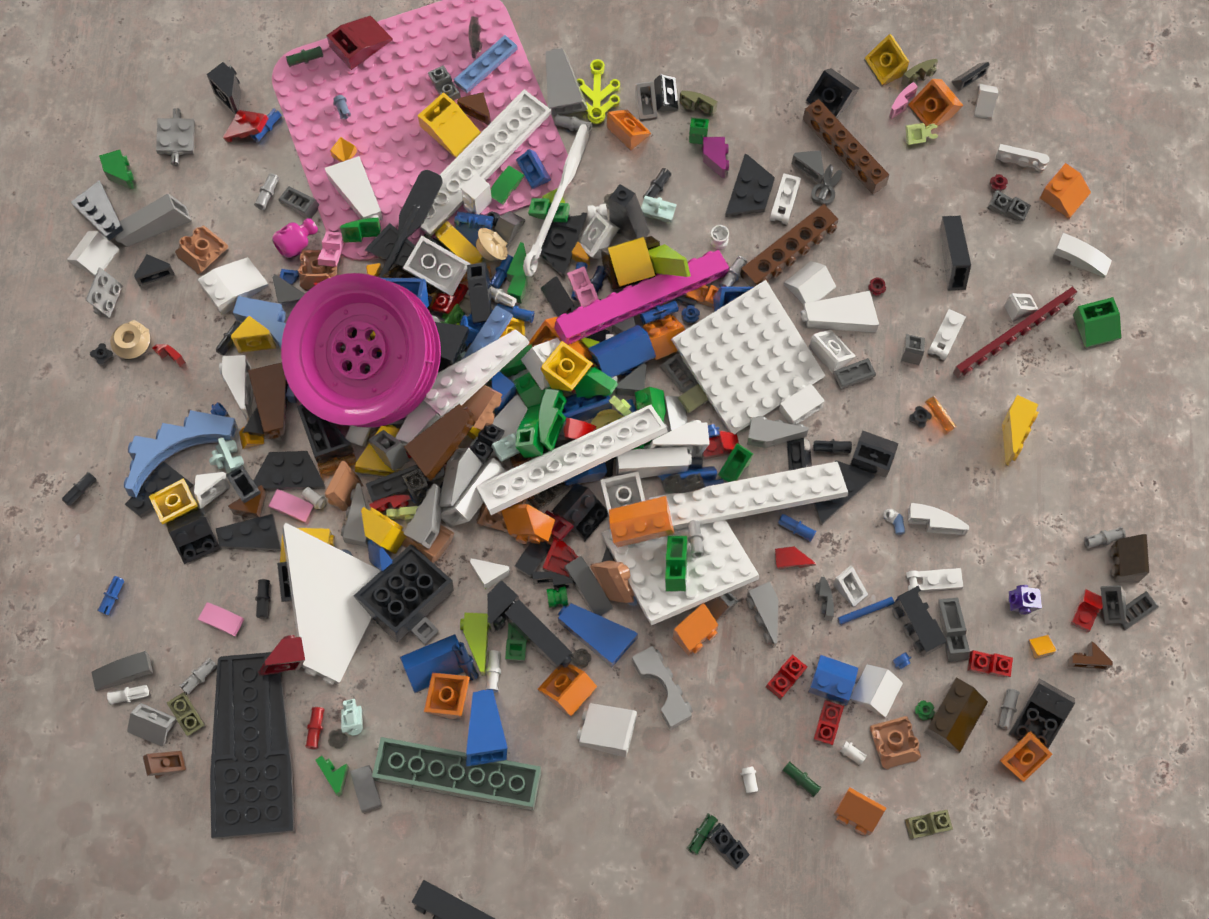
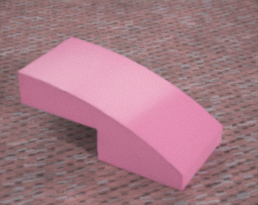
M914 82L908 85L896 98L889 115L891 119L904 112L908 101L915 97L918 86Z
M326 232L322 240V250L318 257V265L337 267L344 243L341 233Z
M585 266L566 273L580 306L586 307L598 299Z
M278 489L268 505L273 510L283 515L287 514L303 523L306 522L314 506L307 501Z
M207 602L198 620L224 633L236 636L244 618Z

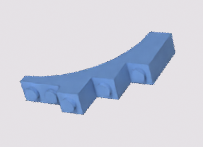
M238 296L233 311L236 320L244 322L248 316H251L270 331L273 340L281 348L286 325L284 323L286 312L283 310L282 305ZM288 384L287 399L291 403H297L298 399Z
M190 410L189 416L184 420V427L162 423L161 429H158L156 433V439L134 436L133 442H130L128 446V453L132 458L130 474L124 481V488L128 496L137 497L148 475L162 461L174 453L199 444L216 443L219 438H224L225 441L234 440L238 428L235 418Z

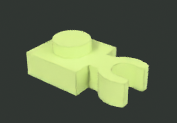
M924 123L905 126L906 143L908 145L926 142V137L932 139L938 137L937 134H931V130L937 128L935 124H929L926 128Z
M614 395L609 400L624 416L632 413L629 410L631 405L624 398L620 400Z
M418 506L386 509L387 517L391 520L402 519L405 522H410L416 514Z

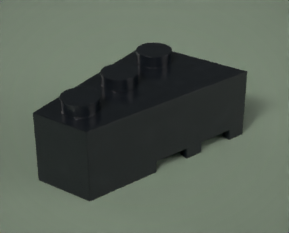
M303 404L297 406L317 464L354 452L351 443L334 423L316 416Z
M918 585L897 597L892 606V612L903 623L902 627L905 634L911 636L914 641L913 646L915 650L924 657L944 646L947 641L936 619H932L927 611L930 608L928 603L922 602L918 594L921 591Z

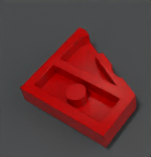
M238 110L223 139L226 142H231L233 137L245 138L249 135L261 133L269 118L263 113Z
M554 538L543 565V570L569 577L564 569L565 566L580 556H577L574 550L563 540L560 541Z

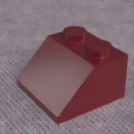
M295 635L283 637L258 671L259 676L299 670L305 661L302 637H295Z

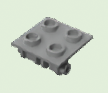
M99 267L86 297V301L93 306V312L98 315L103 313L110 318L123 285Z

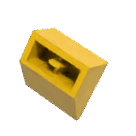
M363 507L361 513L365 536L396 554L407 537L402 531L404 527L372 507L370 510Z

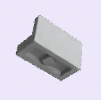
M140 703L130 713L127 732L163 746L166 741L167 732L175 725L176 717Z

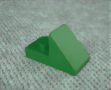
M691 117L689 143L703 144V137H707L709 119Z
M737 443L718 476L727 482L738 481L744 469L750 465L753 453Z
M320 756L315 761L336 795L340 797L344 790L349 766L345 764L333 772L332 770L335 767L329 758L325 760L323 756Z

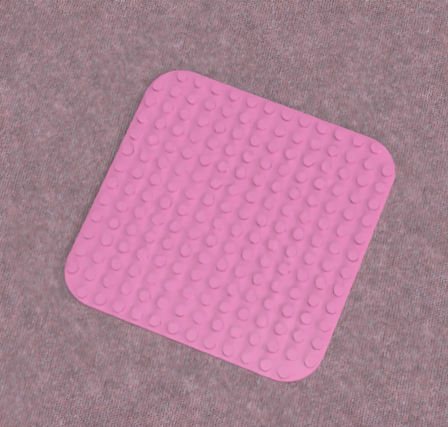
M442 0L378 21V24L393 40L352 70L329 47L327 38L295 48L278 60L272 73L273 88L314 199L319 203L317 208L326 232L341 233V225L361 220L328 180L325 171L326 167L341 163L333 158L330 152L340 137L356 146L357 153L353 158L360 157L383 217V220L379 221L381 231L389 223L398 230L400 211L421 171L430 170L440 175L456 159L419 126L418 115L439 97L428 72L444 65L454 83V78L506 35L517 45L518 50L467 94L455 83L454 85L460 92L461 97L484 92L491 122L524 89L547 106L508 11L500 0ZM318 46L321 47L323 57L310 60L307 64L301 63L291 67L288 66L286 56L299 53L303 49L306 51ZM338 95H343L347 99L346 104L351 113V116H348L347 119H340L338 110L333 105V99ZM551 114L501 164L486 182L490 184L491 189L509 165L523 174L516 159L528 149L537 153L551 180L532 189L524 176L516 190L511 192L504 205L492 198V202L479 215L487 216L491 211L503 215L509 211L514 212L529 207L532 198H542L543 195L559 187L568 154ZM467 115L480 132L488 126ZM464 204L447 220L453 227L456 224L454 219L457 216V211L469 213L463 207ZM418 228L407 239L416 245L421 235L424 236L426 233ZM363 237L362 242L343 243L341 255L356 261H369L380 258L365 251L376 237Z

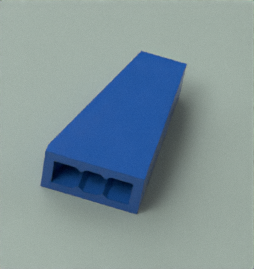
M572 603L568 607L564 606L558 613V623L611 668L638 639V633Z
M493 689L473 692L466 749V766L507 760L508 748Z

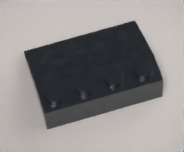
M412 544L402 551L392 561L393 563L383 571H380L354 595L355 599L377 624L396 642H399L454 591L453 580Z

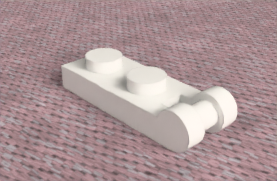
M1000 144L995 158L1002 162L1016 163L1023 167H1033L1038 172H1043L1049 162V156L1046 154Z
M783 173L770 216L771 221L778 220L782 221V224H788L801 181L800 177ZM778 210L785 211V214L778 213Z
M949 309L928 354L940 356V359L945 361L966 316ZM939 345L944 347V350L938 348L937 346Z
M961 568L906 572L910 583L908 590L919 585L917 584V579H922V584L919 585L920 592L963 588Z

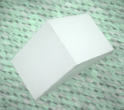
M979 84L974 117L992 120L998 97L997 87Z
M1012 293L1004 305L1012 321L1021 319L1039 310L1030 294Z
M226 473L196 475L194 495L198 508H203L229 489Z
M472 558L470 560L472 569L485 589L510 575L509 566Z
M851 565L837 576L833 583V586L853 607L868 595Z

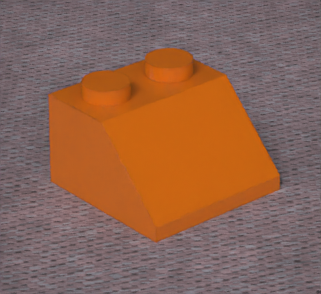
M932 79L908 104L926 127L929 124H935L938 127L951 119L964 106L942 79Z
M1065 163L1044 188L1040 199L1070 219L1090 195L1091 191L1081 173Z
M528 504L512 505L501 510L508 533L516 538L517 542L527 544V542L539 544L543 541H549L555 519Z
M703 603L674 628L672 639L688 656L692 652L696 654L703 647L702 643L707 639L710 641L718 634V623Z
M569 664L566 668L562 667L560 670L556 668L541 684L538 691L560 710L572 716L587 697L592 694L597 685L584 671Z
M849 787L840 801L834 816L837 817L836 820L840 823L854 826V830L861 835H871L884 814L886 807Z

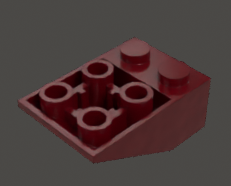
M371 15L342 24L326 35L329 47L351 70L393 40Z

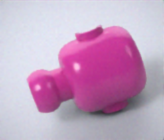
M310 218L305 219L300 226L297 223L291 222L275 232L272 236V241L283 257L291 258L299 255L307 247L309 242L307 237L316 234L318 228Z

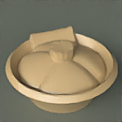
M487 228L479 229L476 241L479 253L489 261L507 258L506 246L508 243L497 232Z
M136 320L120 325L111 336L110 344L113 352L119 357L126 359L140 356L149 346V329Z

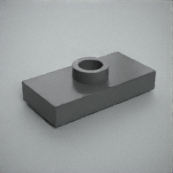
M869 358L837 369L833 373L840 389L876 376Z

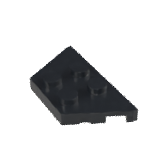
M748 154L744 155L725 217H731L733 214L740 213L747 215L752 212H765L775 177Z
M585 212L576 216H570L569 214L567 222L552 221L541 247L542 251L539 256L563 277L566 276L572 259V250L577 244L587 218V213Z
M308 451L269 452L253 480L257 487L262 485L265 491H275L277 489L305 490L307 487L311 489H325L326 487Z
M836 460L835 462H838L848 490V496L813 503L817 510L820 524L823 525L875 479L876 476L873 473Z

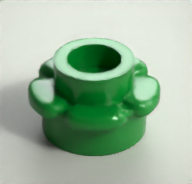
M925 700L920 701L918 706L915 707V713L922 720L931 719L935 714L934 705Z

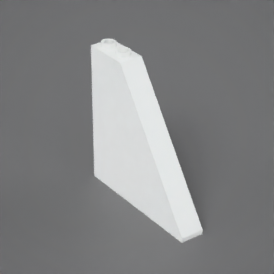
M285 523L282 528L296 633L297 637H302L305 661L301 667L305 668L304 672L315 677L317 674L323 677L322 681L327 684H338L372 618L355 599L354 595L374 578L380 570Z

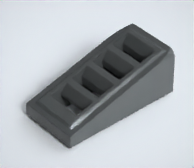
M290 186L287 187L278 199L279 202L307 219H312L318 211L319 203L316 199Z
M678 354L660 366L683 394L699 384ZM676 363L677 366L671 370L669 366ZM680 368L682 371L675 375L674 372ZM685 374L687 377L680 382L678 378ZM688 380L692 382L686 387L683 386Z
M1145 591L1126 605V615L1131 621L1129 623L1127 621L1126 623H1121L1122 626L1127 630L1153 613L1159 606L1149 593ZM1143 599L1150 606L1148 610L1141 602ZM1138 604L1144 612L1141 614L1134 605ZM1131 608L1138 617L1134 618L1128 609Z

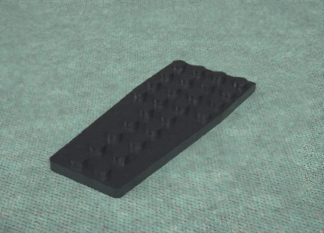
M271 652L221 656L218 658L210 769L212 839L295 832L293 769L281 673L259 676L258 673Z

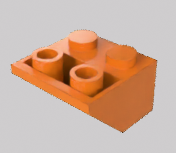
M673 315L664 316V319L649 322L642 327L649 335L656 355L655 360L678 351L671 339L685 331V327Z

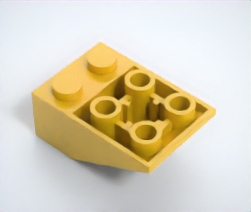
M444 92L418 115L419 126L455 158L481 133L461 108Z
M1019 395L1014 399L1002 423L1005 465L1007 466L1011 460L1016 461L1024 446L1023 443L1031 431V426L1039 413L1036 411L1039 404Z

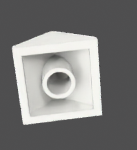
M596 212L578 242L589 256L600 259V249L609 246L620 228Z
M88 231L67 261L95 276L99 267L103 270L107 267L119 248L107 240L99 231Z
M810 261L784 282V285L803 305L804 303L820 301L836 288L827 267Z
M831 329L814 334L811 337L809 348L832 373L845 366L855 357Z
M867 664L851 694L850 700L886 718L903 683L888 669Z

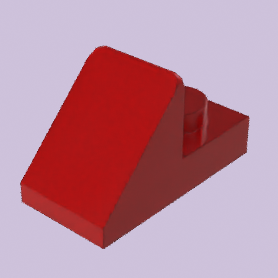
M719 431V436L709 438V446L702 453L703 459L730 455L735 445L739 444L737 434Z
M1085 589L1070 624L1089 633L1097 614L1102 609V596Z

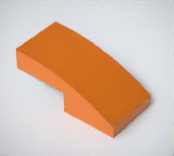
M704 285L686 293L685 297L696 300L699 304L714 308L713 296L719 288L713 285L709 287Z

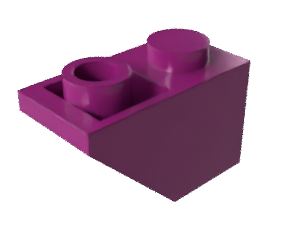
M703 137V162L721 178H725L726 171H729V160H726V155L729 153V145L725 144V137Z

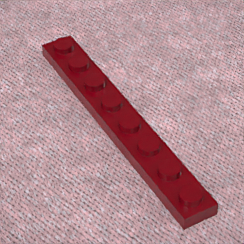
M1073 286L958 364L953 374L957 379L962 375L964 377L969 375L975 366L978 365L980 367L988 361L987 358L991 355L997 356L1003 350V347L1013 345L1019 336H1026L1031 332L1032 327L1042 325L1048 316L1051 315L1053 317L1059 313L1061 307L1071 305L1075 301L1074 297L1077 294V290Z

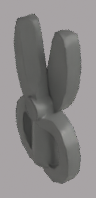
M830 164L827 167L823 177L824 184H817L812 189L811 198L815 202L825 205L833 202L835 198L833 187L838 184L841 178V170H838L832 177L833 166ZM818 189H822L819 196L816 197V191ZM828 192H830L831 197L828 200H825Z

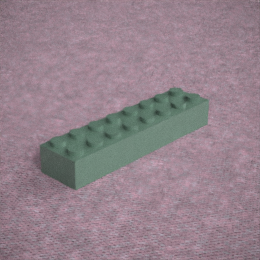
M381 737L372 778L378 782L534 811L542 770L540 766L508 760L466 766L465 752Z

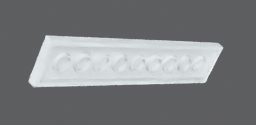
M524 89L440 174L443 184L420 229L432 236L463 204L461 188L475 174L486 181L551 114V109Z
M648 405L545 453L543 456H539L487 480L476 487L492 515L655 439L668 431L652 405Z
M832 462L650 497L649 500L667 496L673 529L676 530L687 528L691 520L699 521L700 525L846 497L848 496V490L838 462Z

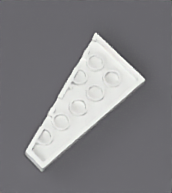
M514 330L439 372L431 390L426 394L424 402L440 417H443L459 403L462 406L529 344L528 339L517 330Z

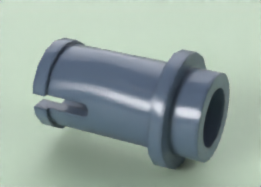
M343 95L334 97L333 105L336 106L340 119L350 117L351 113L346 104L347 99Z

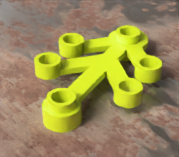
M596 59L590 64L591 73L594 74L593 91L585 84L583 79L579 78L577 82L582 84V86H579L581 91L593 101V107L586 102L588 110L585 111L588 113V120L593 124H600L605 119V113L612 107H617L620 104L619 96L612 95L609 101L600 107V102L612 91L616 92L620 89V81L617 79L611 80L610 84L601 91V74L604 73L605 65L602 60Z

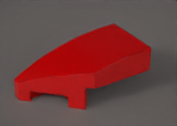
M156 344L152 347L161 359L169 355L179 367L186 363L182 355L168 344Z
M795 546L775 549L776 566L778 569L816 566L812 559Z

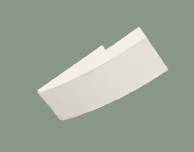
M1065 233L1062 234L1054 253L1056 256L1070 260V265L1102 277L1106 276L1112 261L1089 244Z
M911 503L908 508V523L927 525V532L966 535L969 530V525L938 508Z

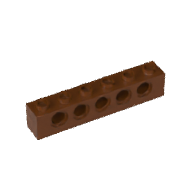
M819 99L805 108L803 121L872 195L887 185L890 174Z
M823 204L743 266L740 277L750 287H755L765 280L768 283L772 277H778L786 266H792L800 255H806L814 244L816 246L819 245L827 234H833L837 229L839 219ZM814 226H820L821 229H816ZM802 236H805V237H807L808 239H807V240H804V239H802L801 237H802ZM787 247H792L795 250H788ZM773 258H779L781 261H775ZM759 269H766L767 272H761Z

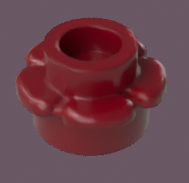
M996 174L995 177H992L990 179L992 190L1000 192L1005 190L1008 184L1007 178L1001 174Z
M879 277L870 280L868 290L873 292L874 295L884 293L886 291L885 281Z

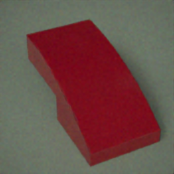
M548 510L544 513L555 519L550 536L562 541L574 526Z

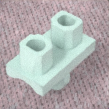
M645 196L641 209L645 217H653L668 223L672 222L677 204L663 201L661 197L655 199Z
M517 432L511 433L492 444V448L501 462L520 453L515 447Z
M219 438L217 440L219 443L216 446L217 450L211 452L213 457L209 459L210 465H217L218 469L224 467L228 474L244 465V461L240 455L231 457L230 453L237 452L235 440L225 441L224 438Z
M355 699L343 701L344 709H341L342 733L347 732L349 735H358L363 729L362 707L356 706Z

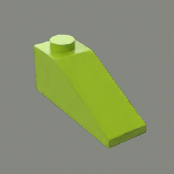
M666 244L648 250L655 273L682 277L691 276L687 258Z
M465 612L464 619L461 618L460 630H463L481 676H486L489 633L488 613Z

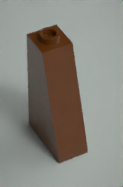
M282 362L248 370L265 439H277L285 434L287 380Z
M460 403L404 446L424 475L430 480L435 478L475 424L472 419L473 413L468 407L463 408Z

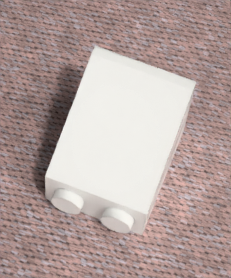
M590 703L589 708H584L582 720H585L583 728L579 727L576 739H579V745L626 758L636 722L637 711Z

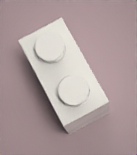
M477 174L461 188L463 207L469 213L480 214L492 202L490 184Z
M812 384L808 386L803 385L796 391V394L791 397L788 395L781 400L779 411L789 424L794 425L822 409L825 401Z

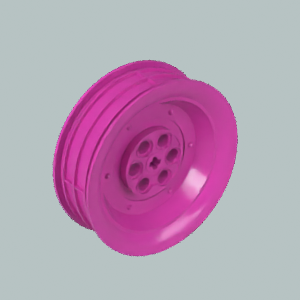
M363 273L336 275L318 283L306 292L297 302L287 319L281 345L284 374L289 387L300 403L316 416L329 422L366 428L394 423L413 412L424 401L426 394L431 390L438 374L441 356L439 333L432 315L423 302L408 289L396 283ZM354 329H357V336L353 338L352 332ZM374 331L376 336L375 339L371 341L370 335ZM345 344L346 350L344 353H341V346ZM381 349L382 356L378 359L377 351ZM349 362L352 363V369L350 371L347 370V365ZM369 364L370 372L366 374L365 367Z

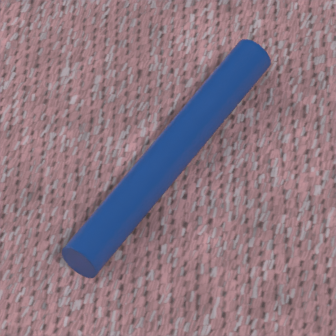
M889 597L837 618L838 622L842 625L893 605L894 599Z

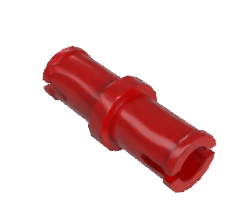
M312 707L310 724L307 725L308 735L305 747L308 749H318L320 732L323 731L322 720L325 709Z

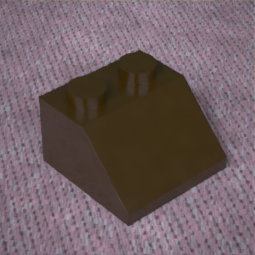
M1147 534L1121 538L1111 546V557H1114L1112 575L1115 576V582L1139 583L1149 573Z

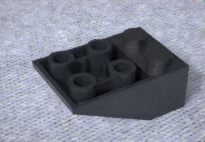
M1039 678L1009 735L1021 740L1031 731L1049 749L1075 705V698Z

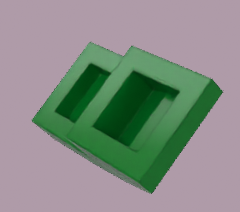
M509 165L491 187V197L504 205L511 192L516 190L525 175Z
M532 198L528 212L529 216L545 220L552 203L548 198ZM559 203L553 218L554 222H567L570 210L569 203Z
M379 217L356 220L340 226L344 243L362 242L363 237H377L382 232Z
M508 623L505 660L525 661L527 640Z

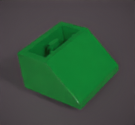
M1114 297L1080 305L1075 310L1073 317L1085 348L1122 338L1120 312Z

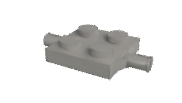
M173 108V118H157L156 152L157 154L171 155V165L173 166L174 164L176 166L179 165L178 158L180 155L194 154L195 121L194 119L180 118L181 110L177 108V114L176 108Z

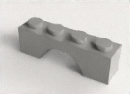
M651 646L634 655L632 663L641 679H655L664 686L667 693V701L661 708V715L669 729L672 730L689 721L693 710L689 702H684L681 697L683 692L678 684L675 685L672 681L673 674L671 670L663 665L662 661L664 659L659 650L655 651L654 647Z

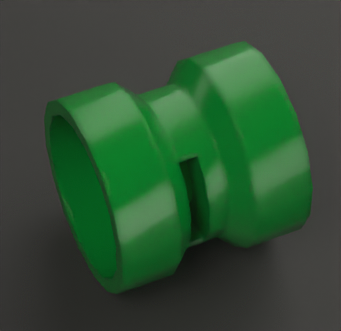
M566 586L560 587L558 591L553 588L546 589L549 608H554L558 604L569 606Z

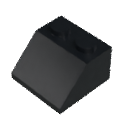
M222 62L206 75L213 93L236 115L240 108V81L236 77L235 69L231 65L228 67Z
M830 68L823 71L806 101L812 104L819 99L838 118L852 102L860 88Z

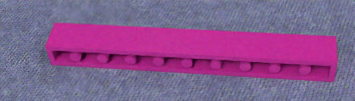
M719 250L709 251L698 259L692 258L688 261L691 276L682 277L657 274L654 278H646L635 286H627L619 293L614 292L605 299H597L589 306L584 308L581 306L568 315H560L556 319L554 329L561 341L569 345L652 309L657 305H661L726 276L729 266Z

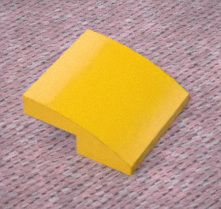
M644 237L608 248L619 287L655 276Z

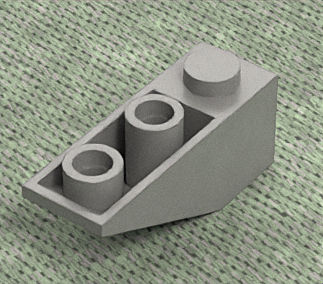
M762 416L752 417L747 445L763 448L779 445L787 441L807 437L809 428L799 423L792 425L787 424L783 420L771 421Z
M470 448L456 449L447 462L439 502L440 507L453 506L458 501L462 492L468 488L472 478L478 474L479 468L483 463Z
M357 483L356 489H352L350 499L352 504L351 507L347 508L346 518L348 519L346 525L342 526L341 536H343L345 543L368 548L367 540L369 538L365 536L361 509L363 507L367 509L361 485Z
M433 484L427 491L425 499L418 506L416 514L407 524L404 532L407 537L430 549L440 531L442 507L439 506L442 489L436 484Z
M767 582L749 590L746 601L749 608H753L756 613L754 617L758 626H762L765 631L763 633L767 644H771L772 648H775L778 632V597L771 583Z

